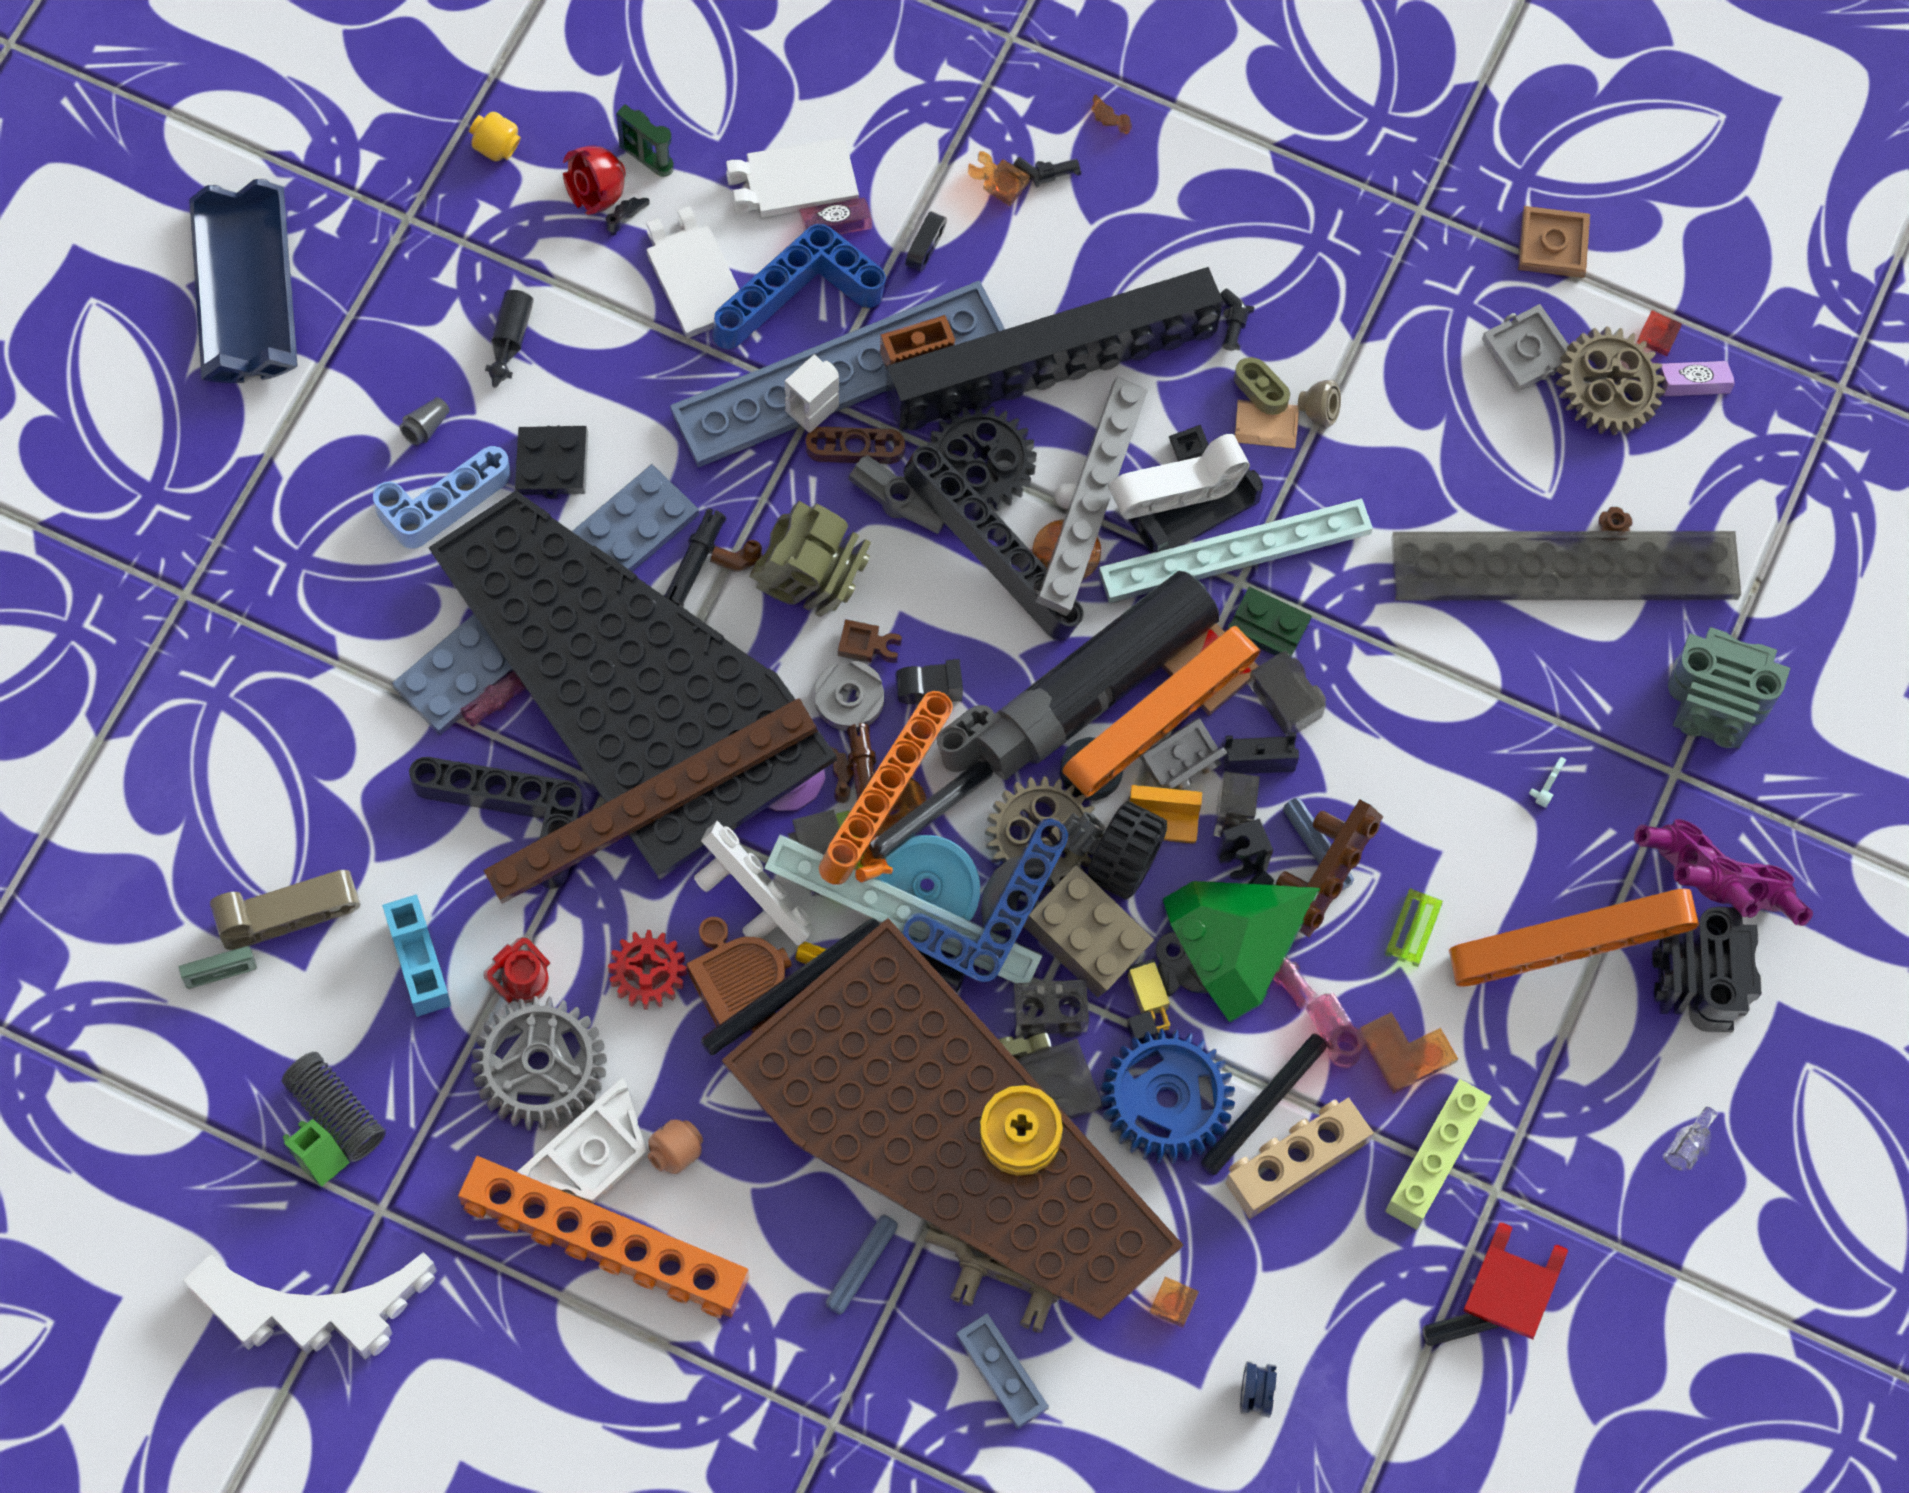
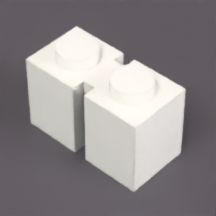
M814 354L785 380V411L809 433L839 407V374L836 368L828 361L822 362Z

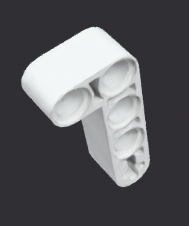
M1226 434L1212 441L1201 457L1122 474L1109 484L1108 489L1123 518L1131 519L1222 498L1237 487L1249 469L1250 464L1236 437L1233 434Z

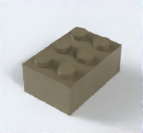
M1077 865L1030 912L1023 926L1097 998L1105 993L1154 941L1134 919Z

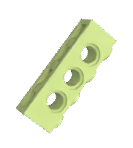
M1459 1078L1385 1210L1386 1213L1412 1228L1418 1229L1492 1096Z

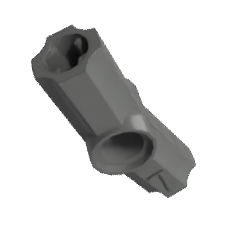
M869 455L862 457L849 475V481L882 504L883 510L890 517H904L937 534L942 530L945 523L907 483L906 479L903 476L894 475ZM901 494L906 497V500L897 501L891 495Z

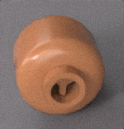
M672 1119L649 1137L648 1147L650 1153H648V1159L659 1171L666 1170L672 1174H679L700 1157L703 1138L698 1129L688 1120L682 1122Z

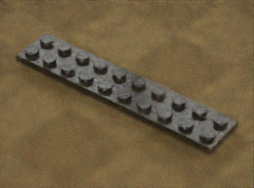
M1735 531L1393 532L1391 536L1395 601L1739 600L1741 596Z

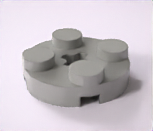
M849 661V664L841 665L836 663L826 668L819 676L815 685V708L820 717L830 726L847 731L849 726L856 724V731L860 732L859 723L869 726L882 712L884 706L882 681L878 673L870 666L858 661ZM852 689L857 691V700L855 702H844L843 696L840 694L843 690L845 692H850Z

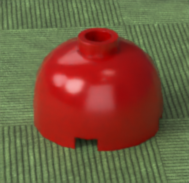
M597 145L580 147L567 152L563 163L568 162V171L563 173V180L573 204L577 208L583 204L586 210H588L585 212L587 215L595 214L614 206L624 190L626 171L623 163L610 150Z

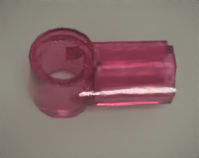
M1334 992L1330 994L1325 993L1308 1004L1306 1011L1319 1034L1325 1040L1329 1049L1328 1055L1333 1064L1341 1068L1352 1067L1361 1056L1364 1046L1363 1034L1352 1025ZM1343 1041L1349 1042L1355 1049L1353 1051H1344L1340 1049L1338 1043Z

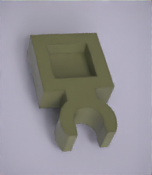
M1041 1033L1026 1040L1023 1038L1014 1040L1011 1036L998 1039L1019 1063L1025 1062L1026 1058L1050 1053L1051 1043L1047 1033Z

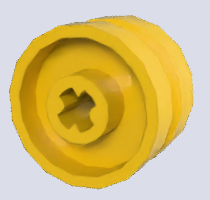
M1026 1085L1012 1086L995 1094L987 1103L980 1121L981 1147L988 1160L999 1170L1016 1176L1034 1174L1047 1167L1057 1155L1063 1131L1061 1113L1054 1100L1042 1090ZM1024 1127L1026 1129L1025 1136H1018L1016 1128Z

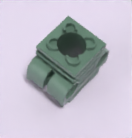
M1710 627L1705 638L1689 633L1681 653L1675 659L1668 681L1670 694L1674 699L1681 702L1672 726L1680 728L1683 733L1690 736H1703L1712 739L1721 747H1735L1739 749L1754 725L1763 723L1784 690L1790 667L1774 662L1777 649L1762 644L1741 642L1727 632Z

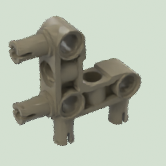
M930 1225L925 1242L955 1252V1257H958L959 1266L962 1268L953 1293L950 1295L953 1301L959 1303L963 1291L966 1289L963 1305L972 1306L982 1277L993 1278L1031 1294L1019 1324L1029 1330L1033 1317L1037 1316L1032 1331L1042 1333L1052 1303H1056L1060 1298L987 1256L983 1258L975 1256L971 1252L970 1246L934 1225Z

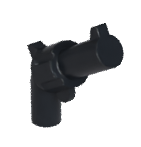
M1019 157L1013 164L1015 170L1034 181L1036 188L1040 184L1055 181V177L1072 173L1078 176L1081 175L1077 159L1052 164L1051 161L1046 163L1038 161L1034 167Z
M1226 288L1220 293L1223 302L1230 307L1223 312L1224 317L1227 318L1228 328L1222 347L1229 351H1240V345L1237 343L1241 328H1245L1249 314L1254 312V306L1245 305L1238 296Z

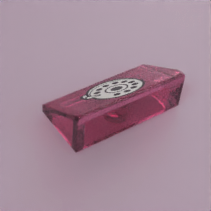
M865 197L799 209L804 231L814 224L827 225L838 234L872 228L871 212Z

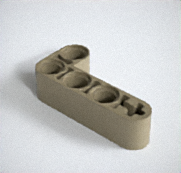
M349 870L334 871L246 900L243 899L240 892H227L214 897L210 901L219 937L224 948L227 950L251 946L350 914L361 905Z

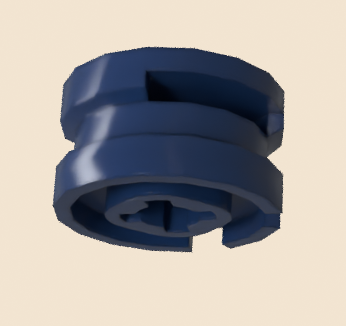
M1246 1361L1241 1386L1240 1414L1253 1411L1259 1412L1261 1417H1271L1274 1391L1276 1389V1365L1266 1364L1265 1367H1259L1251 1361Z

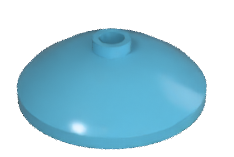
M914 836L885 858L888 866L893 868L892 874L882 873L876 879L968 921L972 919L980 898V878L974 862L960 846L939 836ZM923 879H931L934 882V887L930 890L923 889L921 886Z

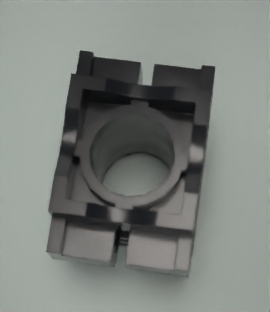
M1712 907L1704 911L1698 920L1699 927L1686 933L1659 939L1657 946L1653 947L1652 965L1654 968H1658L1659 982L1654 983L1655 1002H1660V1014H1668L1673 1005L1675 1014H1682L1688 1006L1690 1021L1701 1031L1733 1032L1736 1017L1738 1015L1746 1016L1750 1011V1004L1758 1000L1762 994L1761 976L1755 963L1758 928L1757 925H1744L1742 915L1734 907Z

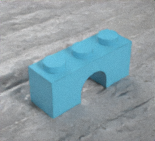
M417 894L383 904L382 907L416 1016L452 1006Z

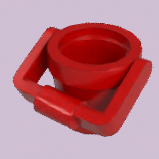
M521 937L516 939L511 945H505L492 958L493 963L483 974L484 979L508 1004L513 1000L519 1002V999H523L524 1003H531L534 996L540 999L547 991L550 981L547 967L551 963L528 938ZM524 945L529 951L518 950ZM504 967L502 987L492 975Z

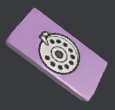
M1727 361L1662 364L1660 368L1661 376L1665 377V380L1662 382V388L1665 390L1663 396L1730 394L1735 385L1734 377Z

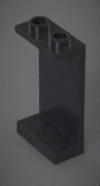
M1248 469L1237 487L1222 498L1131 518L1128 521L1150 553L1182 546L1258 504L1262 494L1263 482L1255 470L1250 471Z

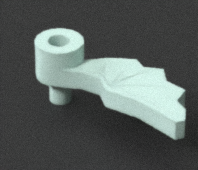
M1560 757L1541 792L1533 788L1529 792L1531 796L1537 798L1535 802L1545 808L1553 797V794L1548 791L1566 761L1563 757Z

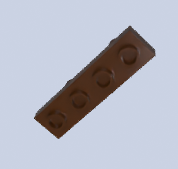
M1361 799L1357 802L1346 822L1325 811H1320L1313 821V828L1333 839L1334 842L1309 882L1287 871L1281 873L1276 881L1278 886L1320 888L1299 930V933L1308 938L1322 924L1324 914L1332 900L1336 899L1341 893L1343 882L1351 869L1355 868L1360 862L1365 846L1379 831L1383 816L1373 806Z

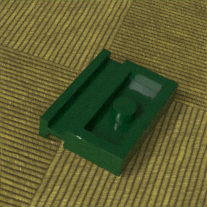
M1249 586L1227 630L1237 626L1258 648L1290 662L1311 621L1312 615Z

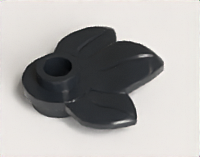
M1170 932L1163 935L1157 943L1156 955L1160 961L1157 969L1167 996L1173 995L1180 985L1194 993H1208L1176 933ZM1173 943L1180 946V953L1175 957H1171L1167 953L1168 946Z

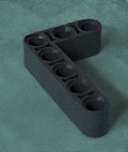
M433 757L418 758L409 768L413 789L419 797L544 819L540 839L580 818L583 814L581 790L574 782ZM425 773L435 775V778L427 783L418 780ZM460 779L470 781V784L463 789L453 786ZM494 785L505 787V790L498 795L488 792ZM529 791L540 793V796L533 801L523 798ZM564 797L575 799V802L568 807L558 804V801ZM571 867L543 881L541 884L549 889L563 886L568 880Z

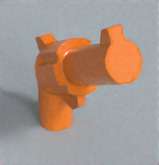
M868 847L860 861V864L864 867L858 868L855 876L859 882H865L880 876L882 873L892 874L893 868L888 866L886 859H875Z

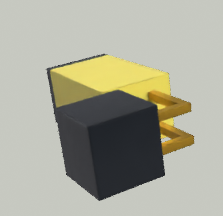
M1151 959L1132 965L1127 969V977L1141 1014L1128 1018L1126 1025L1131 1039L1136 1037L1141 1044L1144 1043L1147 1031L1151 1034L1153 1040H1156L1160 1029L1166 1031L1171 1026L1165 1012L1168 1010L1170 1002L1155 961ZM1160 1013L1164 1025L1156 1027L1154 1023L1156 1017L1154 1014Z

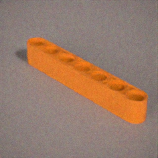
M1233 626L1073 756L1063 767L1062 773L1086 798L1092 796L1248 668L1259 656L1261 650L1237 626Z
M939 691L928 692L922 698L832 839L820 862L819 873L826 882L840 885L845 883L868 849L869 844L873 841L947 722L953 705L946 694Z
M1676 889L1458 944L1449 949V955L1456 986L1467 987L1686 933L1699 927L1691 890Z

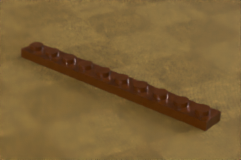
M798 698L483 871L501 904L818 732L817 727L801 699Z

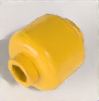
M495 111L488 113L484 118L478 115L469 129V133L473 135L471 140L472 148L495 162L503 158L508 160L521 140V137L517 135V125Z

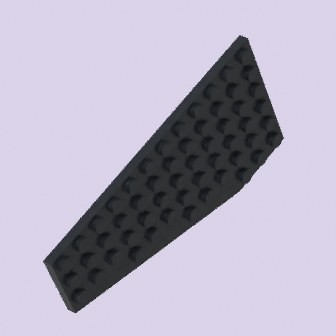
M514 491L428 547L435 560L605 803L796 700L776 672L770 668L767 669L727 641L722 634L640 580L635 573L553 519L548 512L518 491ZM818 731L628 836L656 876L661 879L707 848L701 840L706 830L716 821L723 827H729L733 831L837 761V756Z

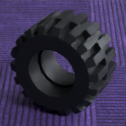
M1130 801L1125 802L1119 807L1107 826L1091 859L1088 876L1099 887L1128 900L1142 884L1161 847L1167 831V820Z

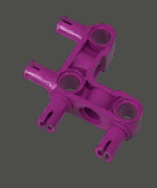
M1675 819L1672 824L1665 825L1662 828L1641 824L1635 830L1634 840L1640 847L1658 849L1659 853L1675 866L1673 877L1676 882H1679L1678 884L1696 887L1701 894L1717 903L1731 904L1745 918H1752L1758 914L1760 909L1772 912H1782L1795 925L1804 926L1813 916V911L1796 896V889L1793 886L1795 879L1790 873L1774 865L1749 864L1730 859L1712 844L1713 842L1703 834L1700 828L1686 820Z

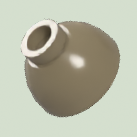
M1334 380L1319 381L1312 385L1308 391L1300 392L1298 397L1299 411L1305 412L1309 419L1320 426L1331 427L1336 422L1341 407V393L1339 386Z

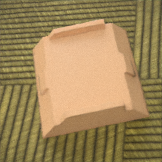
M1238 399L1235 437L1238 443L1295 449L1299 414L1298 405H1288L1284 412L1271 415L1259 410L1252 401Z

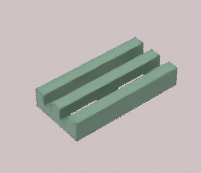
M245 946L178 967L186 988L191 989L256 970L257 965L250 946Z

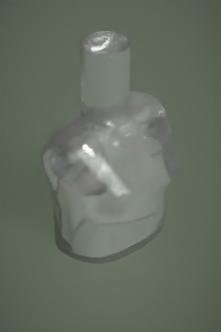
M1706 1106L1692 1125L1684 1126L1676 1132L1672 1142L1662 1156L1671 1167L1680 1171L1691 1170L1699 1158L1709 1154L1711 1144V1130L1709 1126L1717 1117V1112L1711 1107Z

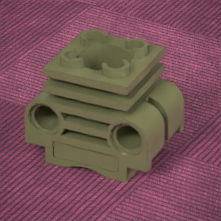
M798 501L793 505L791 513L782 514L777 518L770 533L768 548L764 555L756 561L749 577L758 582L757 589L784 603L795 605L807 597L803 608L808 611L820 603L815 615L822 617L830 610L835 611L841 602L847 603L856 587L852 581L857 571L862 572L869 561L870 555L866 554L871 542L864 539L854 547L859 535L853 532L842 540L848 528V524L843 518L817 503L809 507Z

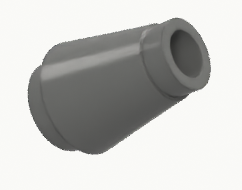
M435 397L432 401L405 415L403 422L399 426L400 431L406 440L413 445L418 446L421 443H427L450 412V409L441 398Z

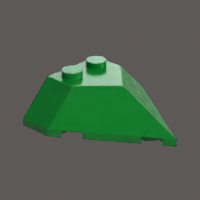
M1192 881L1163 898L1174 932L1204 987L1229 1022H1233L1262 1005L1268 993L1266 991L1276 971L1279 972L1304 923L1303 919L1312 901H1315L1320 888Z

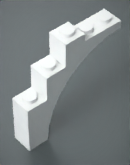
M423 1252L400 1271L373 1285L346 1293L311 1296L288 1294L259 1286L232 1272L210 1254L183 1281L188 1289L248 1350L254 1345L258 1347L265 1343L274 1332L272 1328L277 1324L306 1355L313 1349L318 1351L323 1348L332 1337L330 1333L335 1329L366 1360L371 1354L376 1356L381 1353L390 1343L389 1337L393 1333L385 1320L389 1317L394 1319L400 1315L407 1307L408 1303L406 1300L416 1291L418 1293L423 1292L432 1284L435 1279L433 1275L437 1270L434 1262Z

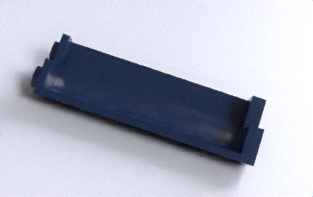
M253 179L236 193L223 189L218 185H206L189 199L201 379L221 383H245V376L260 375L262 380L283 375L298 367L284 186L271 183L266 179Z

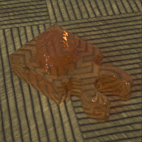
M984 151L978 153V161L984 164V167L978 168L971 163L968 165V174L977 180L985 179L983 189L1009 206L1014 203L1030 182L1029 175L1004 159L998 165H995L991 156Z

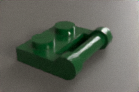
M624 104L616 113L619 147L661 177L669 176L674 170L673 159L669 154V145L672 141L671 131L665 126H654L640 110L634 111ZM652 145L656 147V153L653 152Z

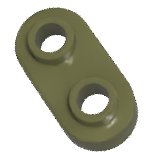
M1253 357L1241 359L1237 363L1234 372V382L1259 410L1266 414L1276 415L1287 409L1290 390L1266 363Z

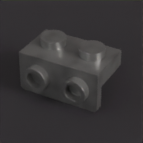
M1198 718L1148 749L1140 756V759L1158 788L1183 790L1192 783L1190 777L1201 771L1204 775L1221 765L1219 758L1227 754L1224 747H1217L1203 722Z

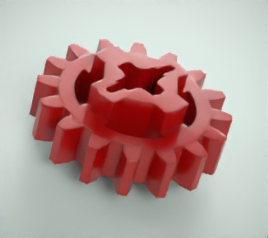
M647 930L645 938H640L637 932H633V941L631 943L621 939L620 947L622 951L612 950L611 952L612 959L617 962L608 964V972L614 974L609 978L611 987L620 986L617 990V997L621 999L629 995V1006L631 1007L638 1000L642 1001L644 1010H648L650 1001H655L659 1008L663 1007V997L666 996L673 1001L675 999L673 988L683 989L684 982L680 978L687 975V967L680 965L685 961L684 952L675 953L678 949L677 942L674 940L666 944V934L663 932L657 939L653 938L651 930ZM641 950V951H640L639 953H637L633 958L630 957L633 953H635V952ZM655 950L663 953L668 959L660 958L655 953ZM645 965H652L650 974H643ZM627 981H635L640 989L631 986ZM661 982H665L661 987L654 989Z

